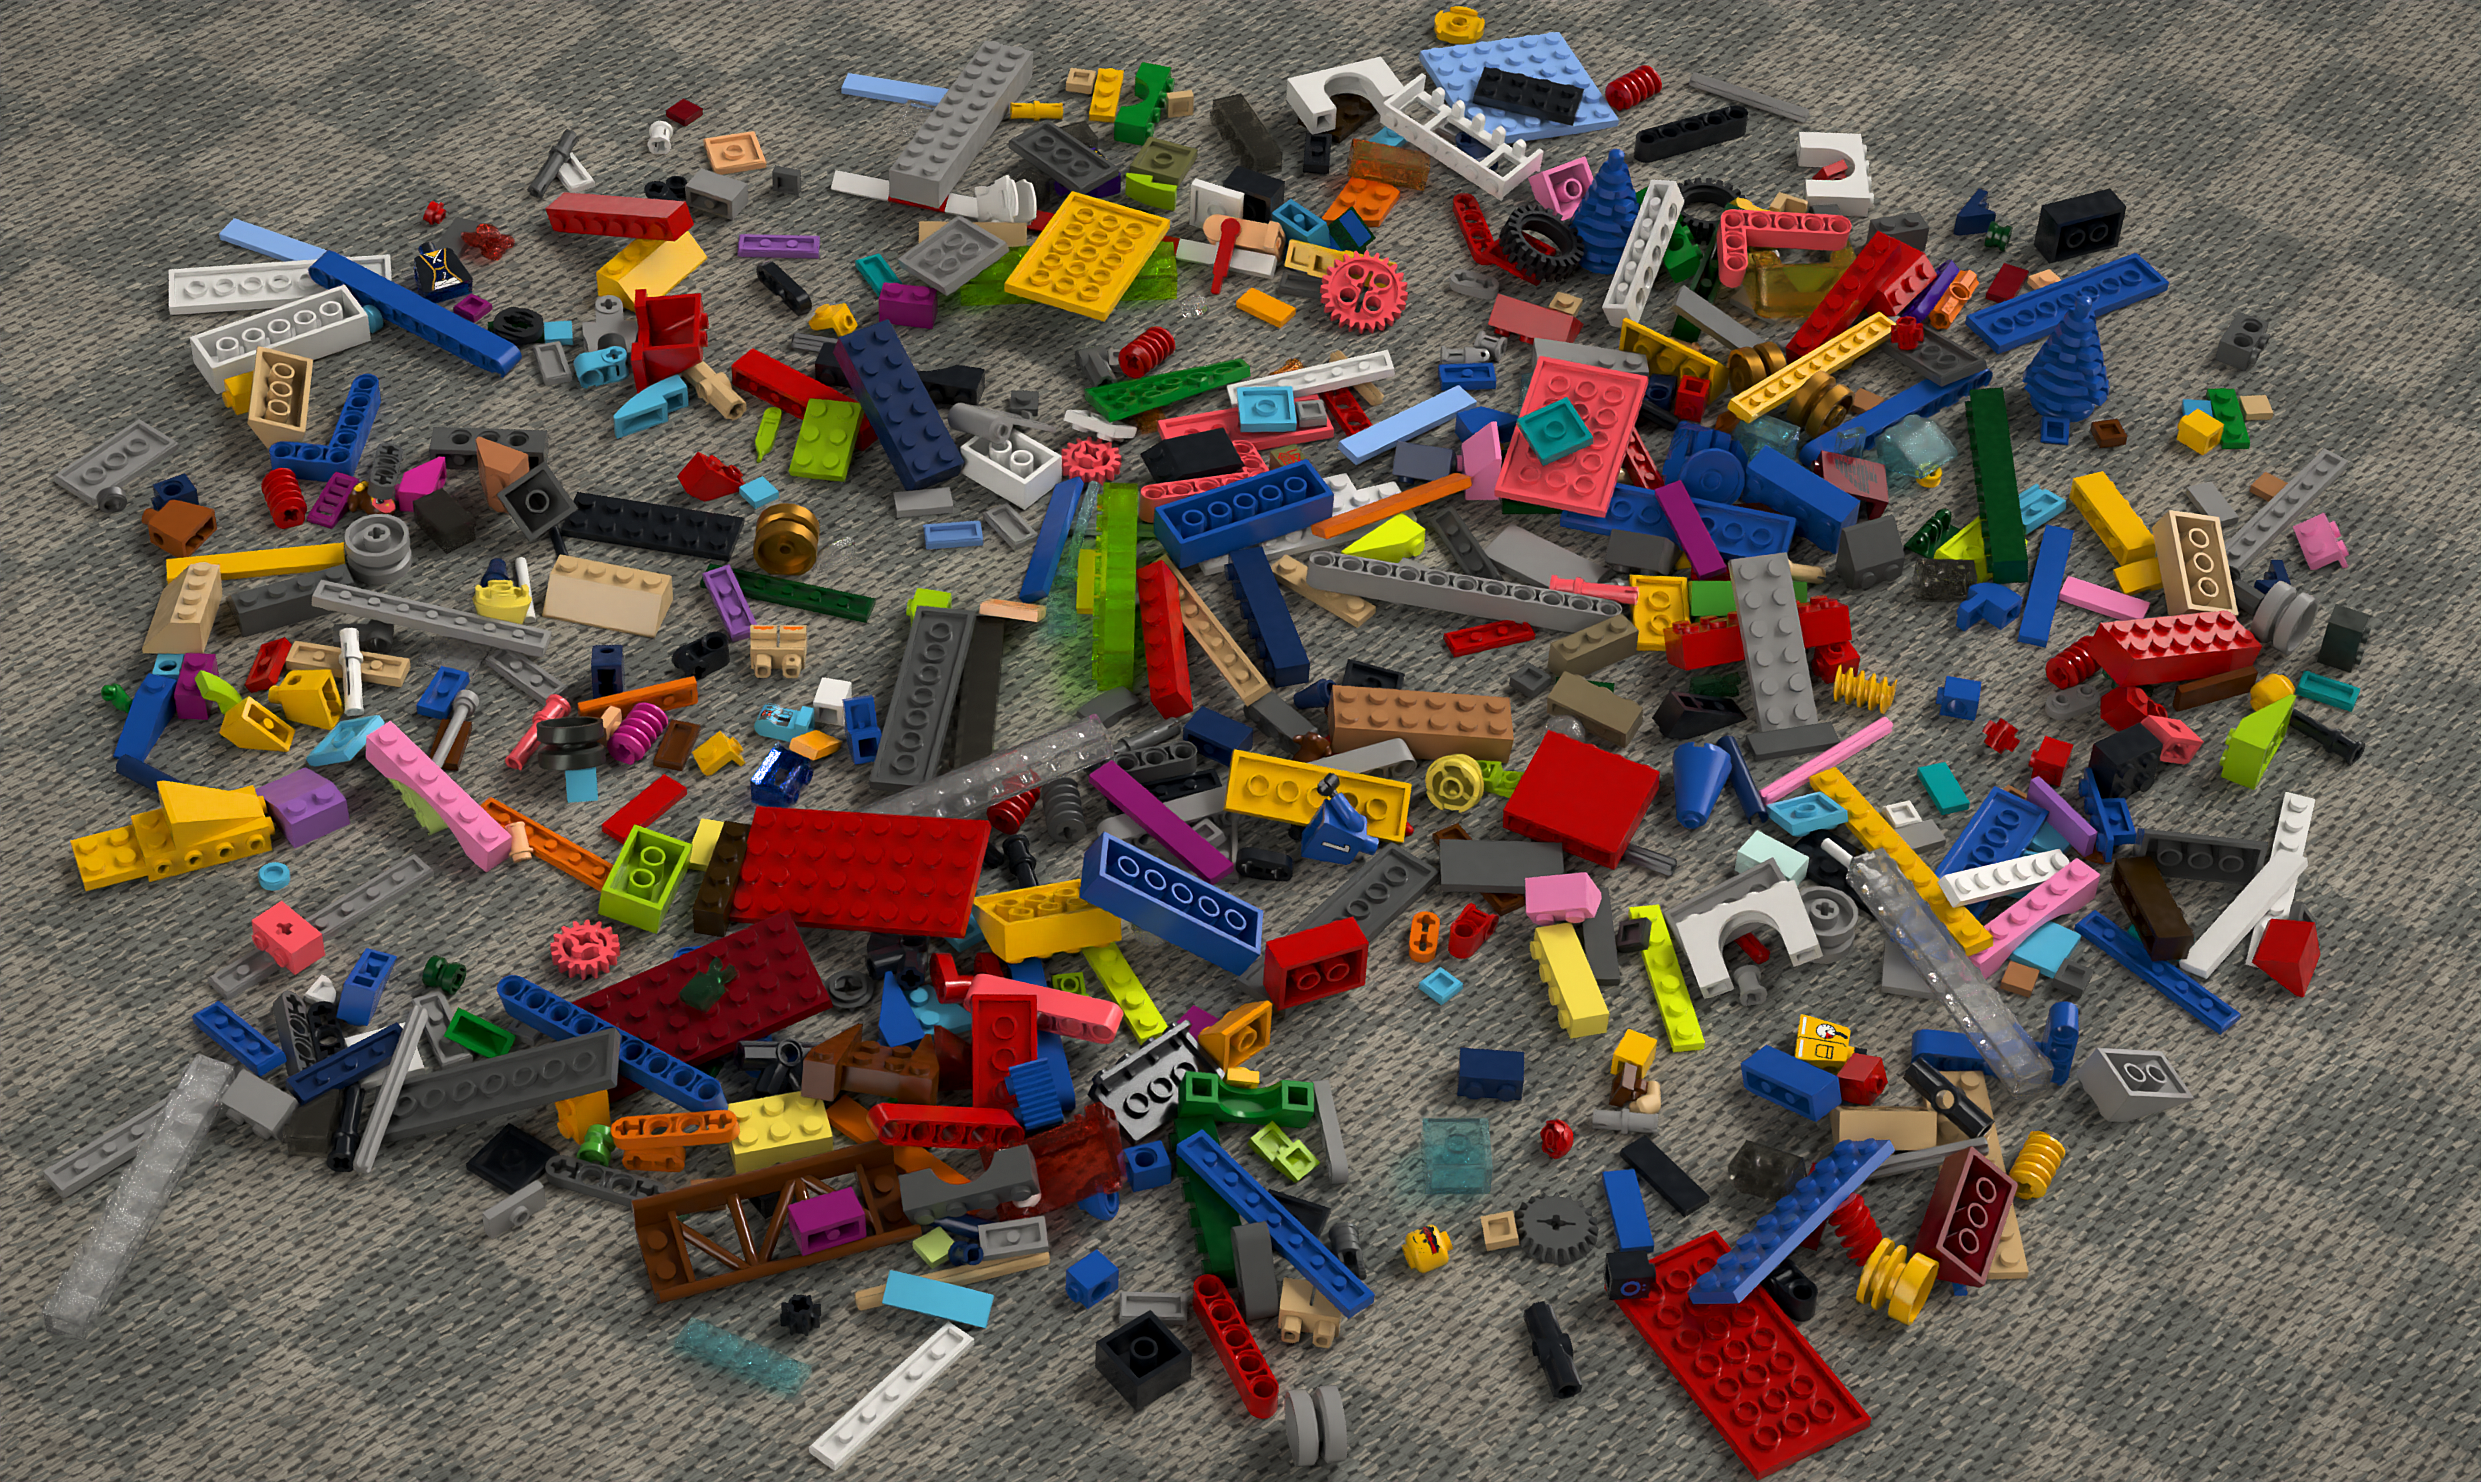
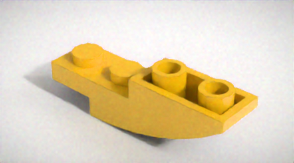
M1291 239L1284 266L1307 272V275L1322 278L1323 275H1327L1328 266L1334 268L1335 259L1343 263L1344 254H1347L1352 259L1354 252L1348 250L1342 252ZM1388 262L1389 267L1396 264L1395 262ZM1369 273L1366 278V287H1369V282L1373 276L1372 273ZM1356 274L1350 275L1352 279L1357 280L1361 278ZM1376 283V284H1375V285H1376L1377 287H1379V288H1385V287H1387V286H1386L1385 284H1383V283Z

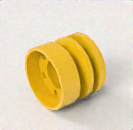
M1883 1238L1868 1258L1862 1270L1856 1293V1301L1865 1305L1872 1298V1309L1879 1310L1887 1300H1890L1888 1316L1909 1326L1914 1322L1931 1292L1938 1273L1939 1263L1921 1253H1916L1906 1264V1246L1899 1245L1894 1251L1895 1242L1889 1238Z

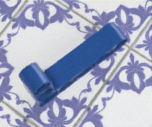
M362 374L354 379L329 446L280 441L271 445L269 454L272 470L288 468L295 473L296 479L328 482L335 472L353 477L381 403L378 378L372 374Z
M2070 1002L2053 1004L2049 1009L2041 1042L1931 1029L1918 1030L1912 1035L1911 1064L1919 1057H1923L1937 1071H1983L1984 1075H1993V1078L2014 1080V1078L2025 1079V1082L2040 1084L2052 1082L2061 1086L2068 1080L2079 1038L2078 1008Z

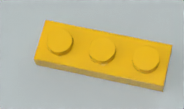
M1113 68L1098 69L1089 111V121L1114 123L1124 79V70H1115Z

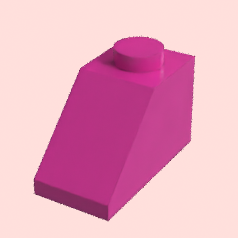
M437 457L404 472L401 483L396 484L395 500L399 501L400 511L425 514L435 513L447 478L445 457Z

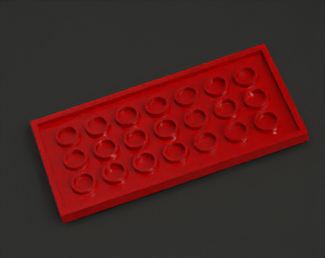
M756 806L747 840L748 846L729 916L730 921L756 924L788 910L796 927L964 939L992 826L988 820Z
M1714 1230L1648 1260L1649 1263H1654L1656 1269V1283L1651 1284L1649 1298L1614 1301L1758 1481L1870 1427L1871 1417L1760 1283L1740 1303H1692L1687 1292L1697 1284L1696 1281L1701 1275L1709 1272L1717 1264L1719 1257L1732 1250L1720 1234Z

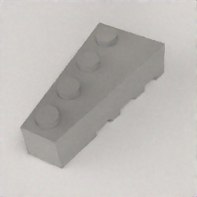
M1534 338L1531 360L1533 373L1539 356L1649 377L1646 354Z

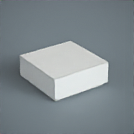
M1910 800L1882 807L1883 816L1894 830L1922 822Z

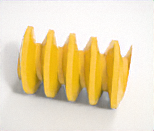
M1840 665L1833 686L1834 701L1839 702L1843 695H1845V703L1847 705H1850L1856 698L1858 708H1862L1865 702L1868 701V710L1873 711L1879 704L1880 713L1885 714L1892 705L1898 679L1891 686H1888V678L1886 676L1883 677L1880 683H1877L1876 674L1874 673L1868 680H1865V672L1863 670L1860 671L1857 677H1854L1853 668L1850 667L1845 674H1842V666Z
M2031 1131L2019 1152V1156L2008 1175L2018 1183L2015 1193L2016 1197L2029 1200L2032 1197H2043L2047 1192V1188L2052 1182L2051 1179L2055 1176L2056 1170L2065 1157L2063 1145L2049 1134L2042 1131Z

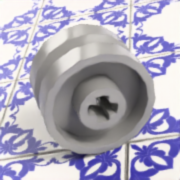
M372 514L353 521L346 529L344 541L347 551L348 568L351 575L357 580L367 584L383 585L397 581L404 577L411 569L413 560L410 549V535L407 525L401 519L389 514Z
M2279 581L2274 584L2262 600L2252 621L2250 632H2252L2255 639L2263 643L2273 640L2274 649L2286 655H2291L2310 631L2318 613L2319 599L2304 592L2297 596L2295 587L2284 581Z
M1814 886L1803 889L1799 893L1823 954L1822 957L1810 962L1828 964L1840 961L1849 954L1853 946L1854 932L1858 922V908L1856 904L1844 892L1831 887Z
M1337 1386L1317 1387L1313 1395V1401L1305 1389L1286 1391L1284 1400L1285 1424L1294 1465L1296 1467L1314 1465L1319 1452L1327 1463L1345 1461L1347 1458V1430L1343 1404Z

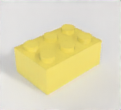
M801 1091L728 1104V1110L734 1112L740 1126V1133L737 1138L728 1142L735 1174L772 1166L777 1162L784 1163L833 1150V1135L824 1102L821 1099L801 1097Z

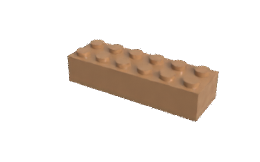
M1332 685L1327 710L1332 753H1344L1400 738L1406 742L1415 759L1437 760L1452 754H1465L1474 760L1509 762L1514 736L1510 698Z

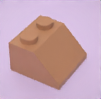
M478 436L475 441L479 478L489 507H492L497 512L508 513L497 498V493L529 472L528 454Z

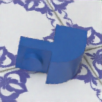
M1989 582L1974 584L1968 589L1967 599L1957 609L1956 626L1966 631L1983 618L2002 630L2019 617L2023 597L2000 584Z
M867 695L842 699L845 736L853 763L874 762L882 736L881 730L877 726L874 697Z

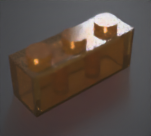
M1354 138L1347 158V176L1424 191L1430 171L1429 154L1425 152Z

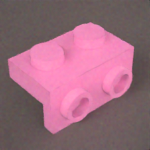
M2325 513L2293 526L2310 570H2317L2339 560L2342 568L2348 567L2345 557L2349 555L2343 540H2337L2341 533L2335 521L2329 523Z

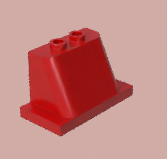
M635 289L634 308L638 324V342L632 343L631 365L638 394L647 387L679 374L703 361V347H708V337L705 329H709L708 314L704 313L701 293L648 297L647 289Z

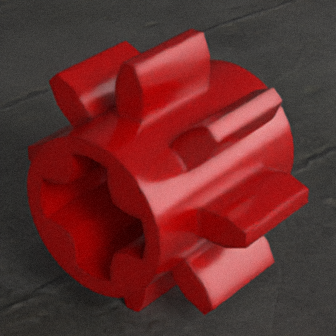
M1911 316L1898 318L1896 325H1891V343H1897L1898 348L1902 350L1916 348L1918 341H1923V323L1917 324L1916 318Z
M2001 717L1997 723L1989 720L1982 730L1987 735L1983 742L2000 754L2005 749L2013 752L2020 742L2015 737L2019 730Z

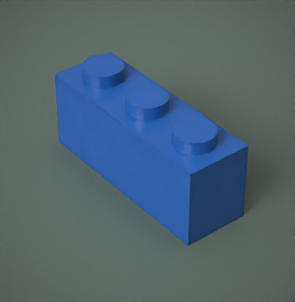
M1765 1045L1740 1063L1744 1087L1747 1090L1814 1122H1817L1842 1103L1838 1076L1769 1045Z

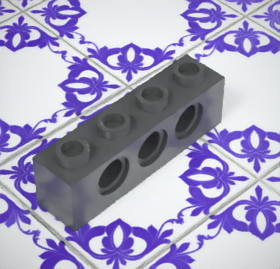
M433 427L429 447L430 461L437 457H445L446 469L479 470L475 441L478 436L528 454L529 471L544 461L547 464L549 453L547 430Z

